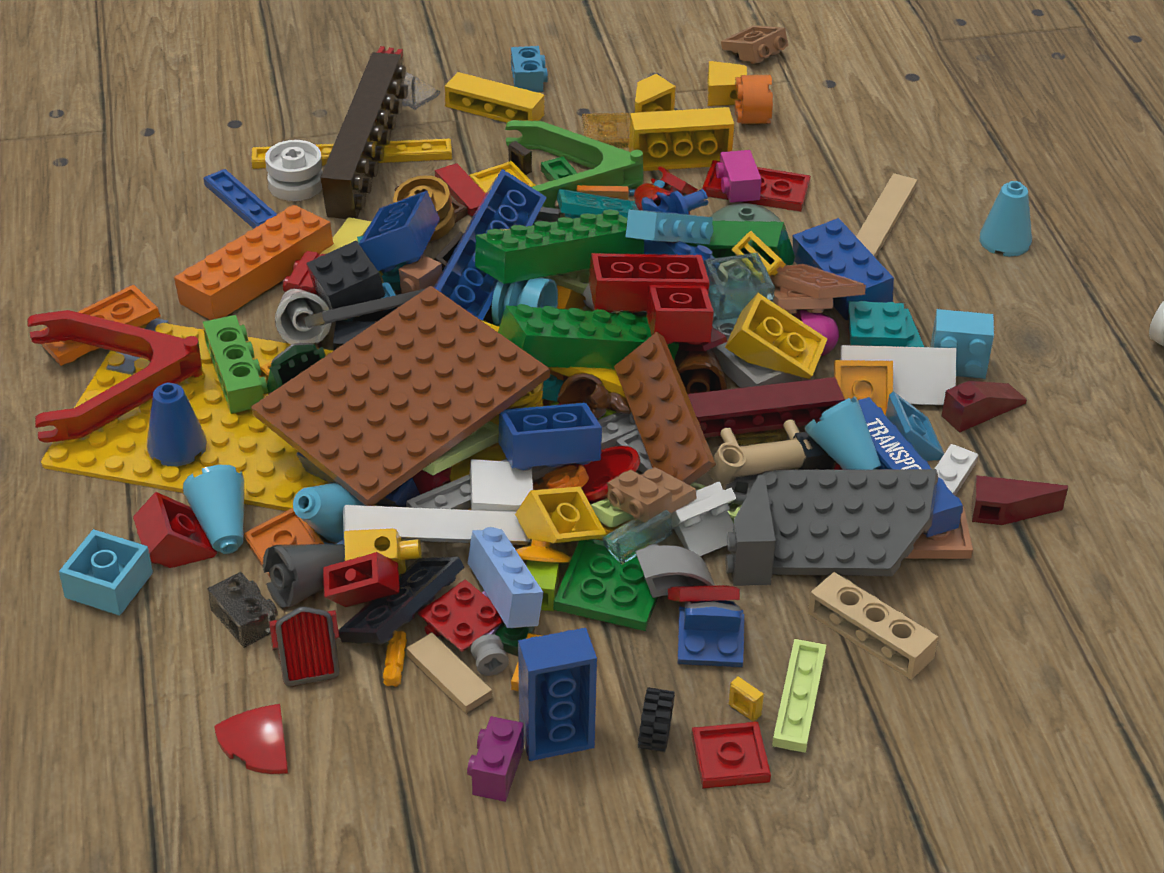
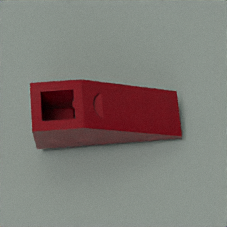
M976 475L972 495V522L1005 525L1062 511L1068 485Z

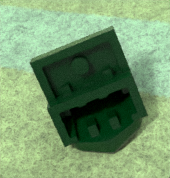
M294 343L278 354L272 360L271 367L269 368L270 372L267 381L268 395L324 358L326 354L323 347L317 349L313 343Z

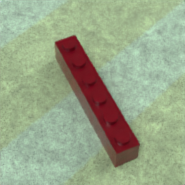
M836 377L687 394L705 438L721 436L720 432L724 428H731L733 434L783 429V425L787 420H794L797 427L806 426L813 419L818 423L821 421L820 418L823 412L845 400Z

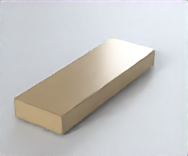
M433 633L406 648V655L466 714L492 698V689Z

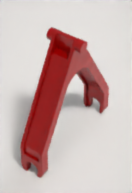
M70 310L34 314L27 319L28 327L37 325L48 327L42 331L30 332V338L35 344L72 340L147 359L150 362L146 368L75 408L43 412L36 415L35 428L45 426L56 427L51 431L38 432V439L41 442L50 443L83 438L152 399L153 392L158 386L164 383L178 384L189 377L197 378L203 374L199 341L195 336H188L184 339Z

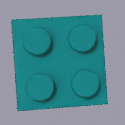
M848 301L850 345L907 347L908 336L904 303Z

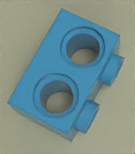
M539 46L511 47V70L514 87L534 92H543V82H548L547 68H545V55H540Z

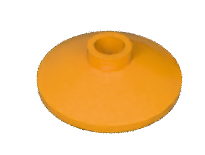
M532 539L531 546L515 549L522 560L571 562L570 556L551 548L550 542Z

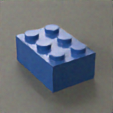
M587 403L505 409L499 414L498 443L512 468L528 470L533 466L559 467L566 463L585 465L591 461L601 460L602 426Z

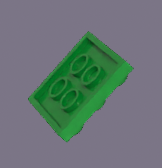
M597 539L580 540L555 596L553 610L646 631L658 597L653 598L635 552L640 549Z

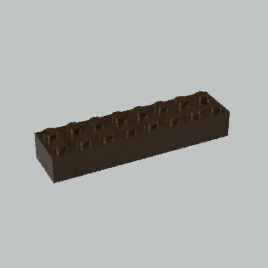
M372 52L320 177L326 215L329 218L347 219L350 217L357 219L360 210L365 208V197L367 193L370 194L372 179L377 177L379 161H383L384 148L390 143L391 130H395L396 117L401 114L403 99L406 100L408 96V86L404 85L406 67L402 65L400 54Z

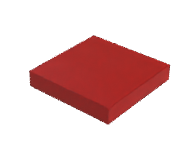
M758 722L692 727L691 736L702 789L770 782L771 772Z

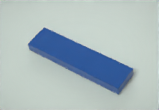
M226 169L203 178L204 185L253 229L277 215Z

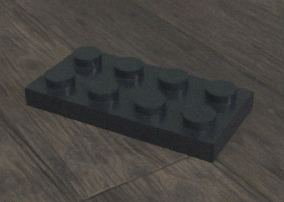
M459 557L418 558L406 569L405 573L399 575V593L371 600L338 630L340 640L357 644H384L393 638L394 632L401 625L410 622L415 617V612L435 599V594L439 590L455 581V576L465 568Z

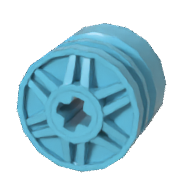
M541 277L507 284L498 281L492 300L493 324L500 327L506 305L518 306L519 304H525L537 308H543L544 306L557 308L558 289L556 282L552 279Z

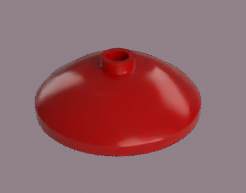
M629 446L606 448L601 450V460L591 461L589 464L583 465L589 479L581 489L590 504L608 498L607 483L629 470L637 473L640 465V456L636 449Z

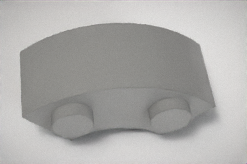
M652 544L635 551L653 598L668 595V588L672 586L715 585L704 560L689 549Z

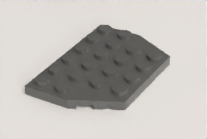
M937 469L774 470L756 474L757 477L758 475H765L775 535L772 575H831L835 572L841 576H893L901 566L902 560L908 557L914 549L913 544L922 532L926 533L932 526L938 483Z

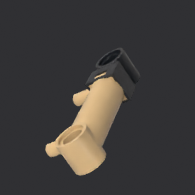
M787 420L783 426L790 440L740 447L731 428L722 429L720 435L724 443L721 444L713 456L716 466L710 469L708 473L716 482L720 481L721 484H729L736 477L762 474L766 471L791 469L829 470L836 461L807 432L800 433L794 420Z

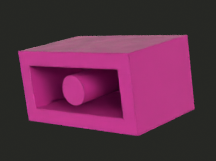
M751 151L720 152V163H716L717 178H721L722 192L727 194L729 202L760 200L761 176Z

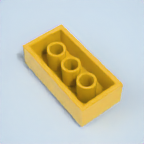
M729 107L630 113L629 152L633 150H641L643 152V171L658 170L659 166L667 170L710 167L712 160L720 161V152L733 150L734 121Z

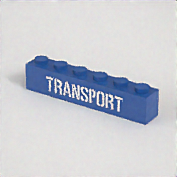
M870 397L858 400L881 463L877 470L931 469L928 462L923 460L913 445L904 438L897 426L891 423L882 409ZM939 477L932 526L924 533L926 537L959 528L963 512V505L960 499L949 490L943 479Z

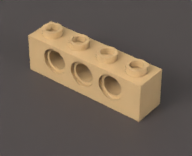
M833 572L811 591L809 615L912 680L934 659L938 641L937 635L880 601L877 597L859 588L850 580Z

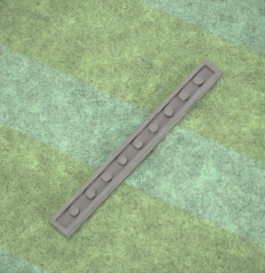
M632 412L631 414L614 413L598 420L602 426L601 450L615 446L617 439L638 429ZM574 463L562 464L559 467L533 466L532 481L544 477L545 474L557 468ZM470 474L407 500L406 507L459 510L471 508Z

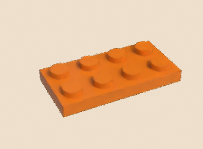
M134 284L78 311L79 313L135 327L145 326L152 320L160 317L158 307ZM72 340L41 344L60 366L71 363L78 357L100 348Z

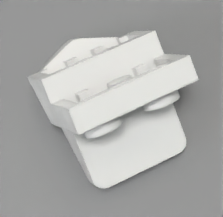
M720 481L696 490V500L664 518L669 528L675 530L684 547L699 556L726 546L728 532H733L734 524L728 512L730 510L728 504L733 502L736 496L732 487L723 490Z

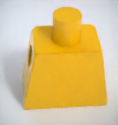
M709 61L708 106L735 105V100H739L735 91V77L747 75V66Z
M397 529L344 531L345 561L378 552L397 562L399 574H403L406 571L405 560L421 558L420 540L403 541Z

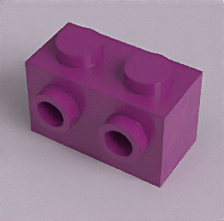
M490 716L486 729H481L477 739L478 752L477 755H471L469 759L467 775L472 776V795L506 802L524 750V723Z

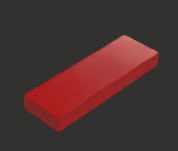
M458 163L436 169L435 177L443 180L448 185L452 197L458 203L468 207V214L474 216L486 195L485 192Z

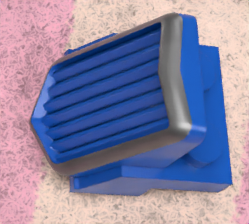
M728 600L686 601L684 607H679L677 664L743 667L744 613L736 602Z

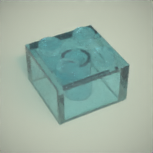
M758 253L705 260L704 265L710 281L708 296L718 320L738 318L741 311L757 293L773 302L775 286Z

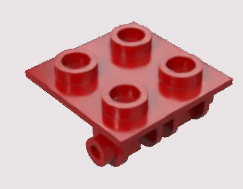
M466 579L418 612V615L427 622V626L424 627L427 635L433 633L436 637L443 635L461 652L469 648L477 638L488 634L503 623L491 600Z

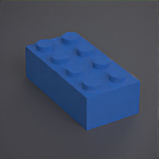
M428 191L379 208L359 242V245L378 271L381 270L382 273H386L396 268L399 263L406 261L407 264H411L421 259L440 220Z
M839 218L792 235L793 251L795 254L794 262L797 265L805 264L866 285L865 295L833 298V306L845 320H848V301L893 302L894 277Z
M587 629L567 630L560 633L518 640L519 722L524 723V747L528 760L533 761L595 748L597 657Z

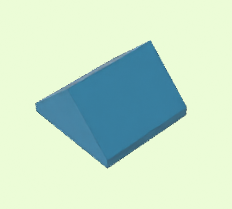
M893 391L889 394L886 417L892 424L897 426L899 432L913 445L923 460H941L944 452L928 417Z

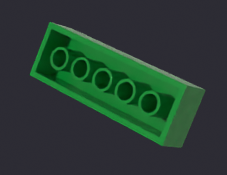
M605 210L603 214L598 215L581 214L580 218L574 219L561 217L556 222L537 221L532 226L514 225L508 230L490 229L487 230V233L476 235L475 267L503 284L589 269L591 253L644 254V239L626 237L628 218L620 215L616 210Z
M519 304L518 306L506 305L498 333L545 366L559 368L585 367L615 370L614 366L652 336L646 316L647 313L644 315L632 314L627 311L613 313L601 309L583 311L578 308L567 310L557 309L552 306L537 308L525 304ZM679 342L667 344L673 360H675L680 345Z

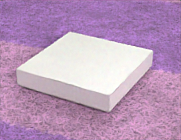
M471 459V510L517 512L529 491L533 490L532 468L519 470L512 468L510 463L505 461Z

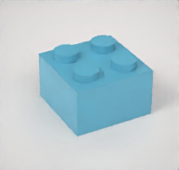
M936 309L930 347L956 348V376L986 379L994 338L993 314Z
M94 529L59 570L65 598L119 616L153 573L148 546Z

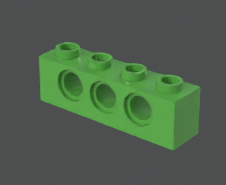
M236 315L203 321L205 343L230 413L250 410L251 406L264 398L263 394H267L268 389L265 377H259L261 376L258 359H252L254 358L252 343L246 342L248 341L245 325H239Z

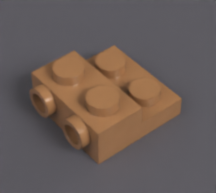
M753 25L722 40L721 46L722 50L739 53L740 60L756 64L764 61V58L780 53V50H784L788 46L786 30L783 27Z
M656 467L645 471L642 475L629 470L607 483V496L610 504L650 526L697 499L696 488Z

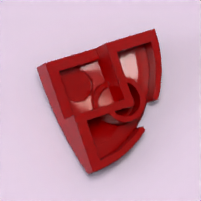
M280 704L248 710L223 720L214 726L218 744L230 759H234L233 754H235L242 761L246 762V769L259 773H288Z

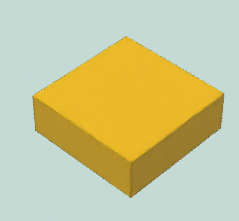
M737 676L730 683L729 705L755 722L762 715L764 693Z

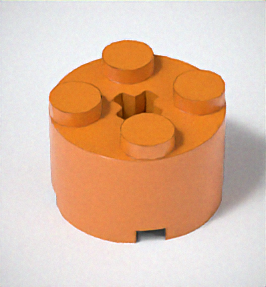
M741 75L740 77H735V91L737 92V99H739L735 100L737 123L771 124L770 119H772L773 92L769 89V85H772L771 75Z

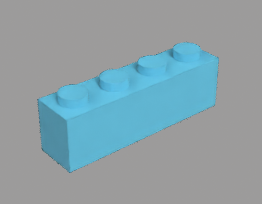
M629 209L626 237L652 241L710 244V238L713 234V217Z

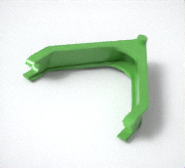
M513 120L506 124L505 130H518L522 133V136L519 138L507 137V146L516 141L527 149H540L592 168L533 186V189L547 197L542 207L560 209L555 206L558 189L577 192V185L628 186V188L637 189L640 185L644 184L643 152L641 150L629 152L543 121Z

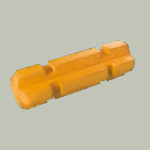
M402 630L395 631L393 638L388 641L389 644L387 645L383 683L388 687H397L401 684V672L403 671L405 657L404 649L407 642L406 633Z

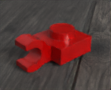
M661 166L658 167V170L663 173V177L660 180L665 182L664 187L671 186L669 191H679L682 195L698 191L697 188L672 175L669 170ZM654 178L651 179V182H652L653 184H654L655 181H657V180L654 179Z

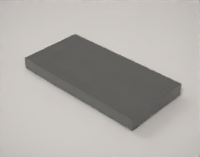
M425 289L304 317L305 325L311 328L398 308Z

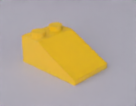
M757 293L741 311L725 348L747 363L810 379L816 369L827 338L763 295Z

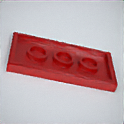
M712 160L702 189L708 197L729 200L727 194L722 192L721 178H717L716 163H720V161ZM757 167L761 176L760 200L743 202L801 212L811 176Z

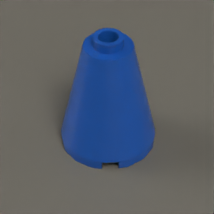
M164 383L153 392L147 450L150 458L160 460L161 464L165 466L190 464L195 461L197 454L205 452L207 445L206 435L183 388L178 384Z

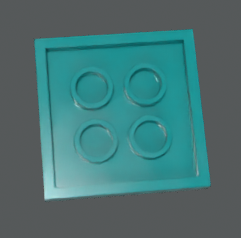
M558 189L557 201L560 212L565 213L564 217L574 219L580 218L581 214L598 215L603 214L605 210H616L620 215L628 218L629 209L638 210L635 201Z

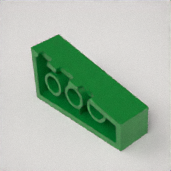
M712 221L713 234L710 238V244L686 243L689 246L697 247L702 245L712 251L711 255L718 262H722L737 256L731 249L747 233L752 231L786 264L785 266L793 265L795 259L784 222ZM750 240L748 242L770 265L774 262L754 241ZM744 247L740 250L759 269L765 268Z

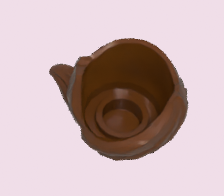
M579 373L572 375L564 382L557 397V402L562 405L587 403L597 420L603 417L608 409L620 414H631L625 398L619 393H609L602 381L592 374Z

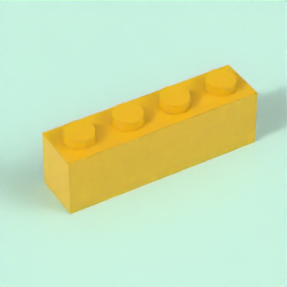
M457 72L445 85V107L505 123L513 120L540 121L544 116V94Z

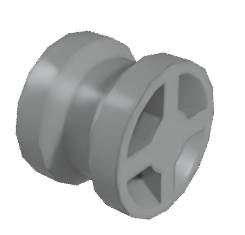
M493 634L483 635L472 643L471 654L476 660V667L480 674L484 676L497 675L508 666L509 658L503 650V643L499 636Z

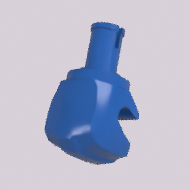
M703 189L683 196L679 191L671 192L669 196L657 192L656 194L660 198L661 204L657 206L652 199L644 197L642 198V210L689 215V211L706 206L709 202L708 200L704 201V199H708V196Z

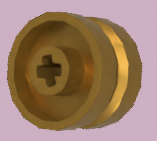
M417 176L400 184L394 193L393 203L428 191L440 218L429 240L430 242L448 234L455 224L456 216L448 185L440 178L434 176Z

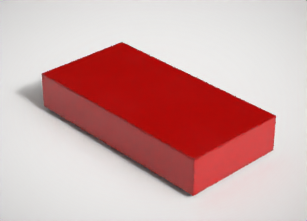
M729 585L672 586L668 588V599L679 602L740 600V589Z

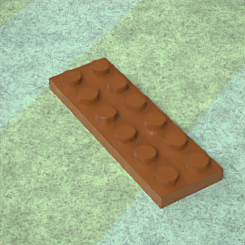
M656 332L616 364L614 368L652 467H656L691 485L716 466V463L665 338Z

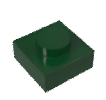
M503 622L494 635L500 637L503 643V650L506 653L518 656V640L526 639L528 633L535 634V627L507 628Z

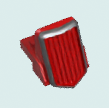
M299 607L279 620L269 621L272 651L278 650L283 682L286 686L334 679L339 675L335 640L339 638L336 610L324 611L309 607Z

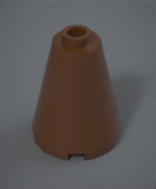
M713 349L705 352L690 351L677 368L687 394L727 390V381Z

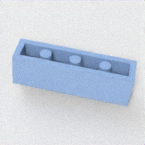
M487 527L484 530H472L468 565L506 627L538 626L544 592L503 530L494 527Z

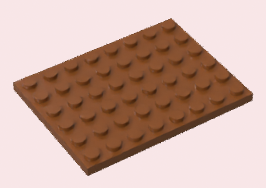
M429 286L251 406L253 416L364 505L373 506L550 377V368L440 291Z

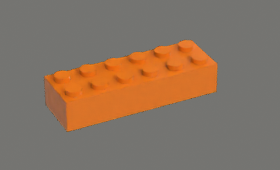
M296 205L287 207L281 213L269 218L263 224L246 232L243 236L176 275L174 280L179 303L209 320L226 317L283 281L286 276H291L295 261L300 260L306 251L317 252L320 255L322 251L332 246L334 243L330 221Z

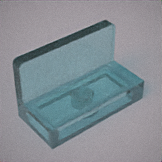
M665 510L645 523L634 518L604 536L603 544L622 565L637 556L635 551L652 544H657L672 535V514Z

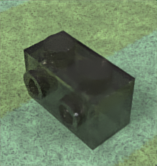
M239 572L207 588L211 611L243 648L270 635L269 621L276 620L278 611L272 600H266L261 595L258 585L253 580L249 581L242 572Z

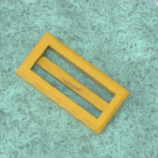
M752 231L747 233L731 249L766 284L770 281L769 277L772 274L775 276L778 273L777 269L779 267L783 268L786 265ZM750 240L754 241L774 260L771 265L748 244ZM743 247L766 268L764 272L740 251Z

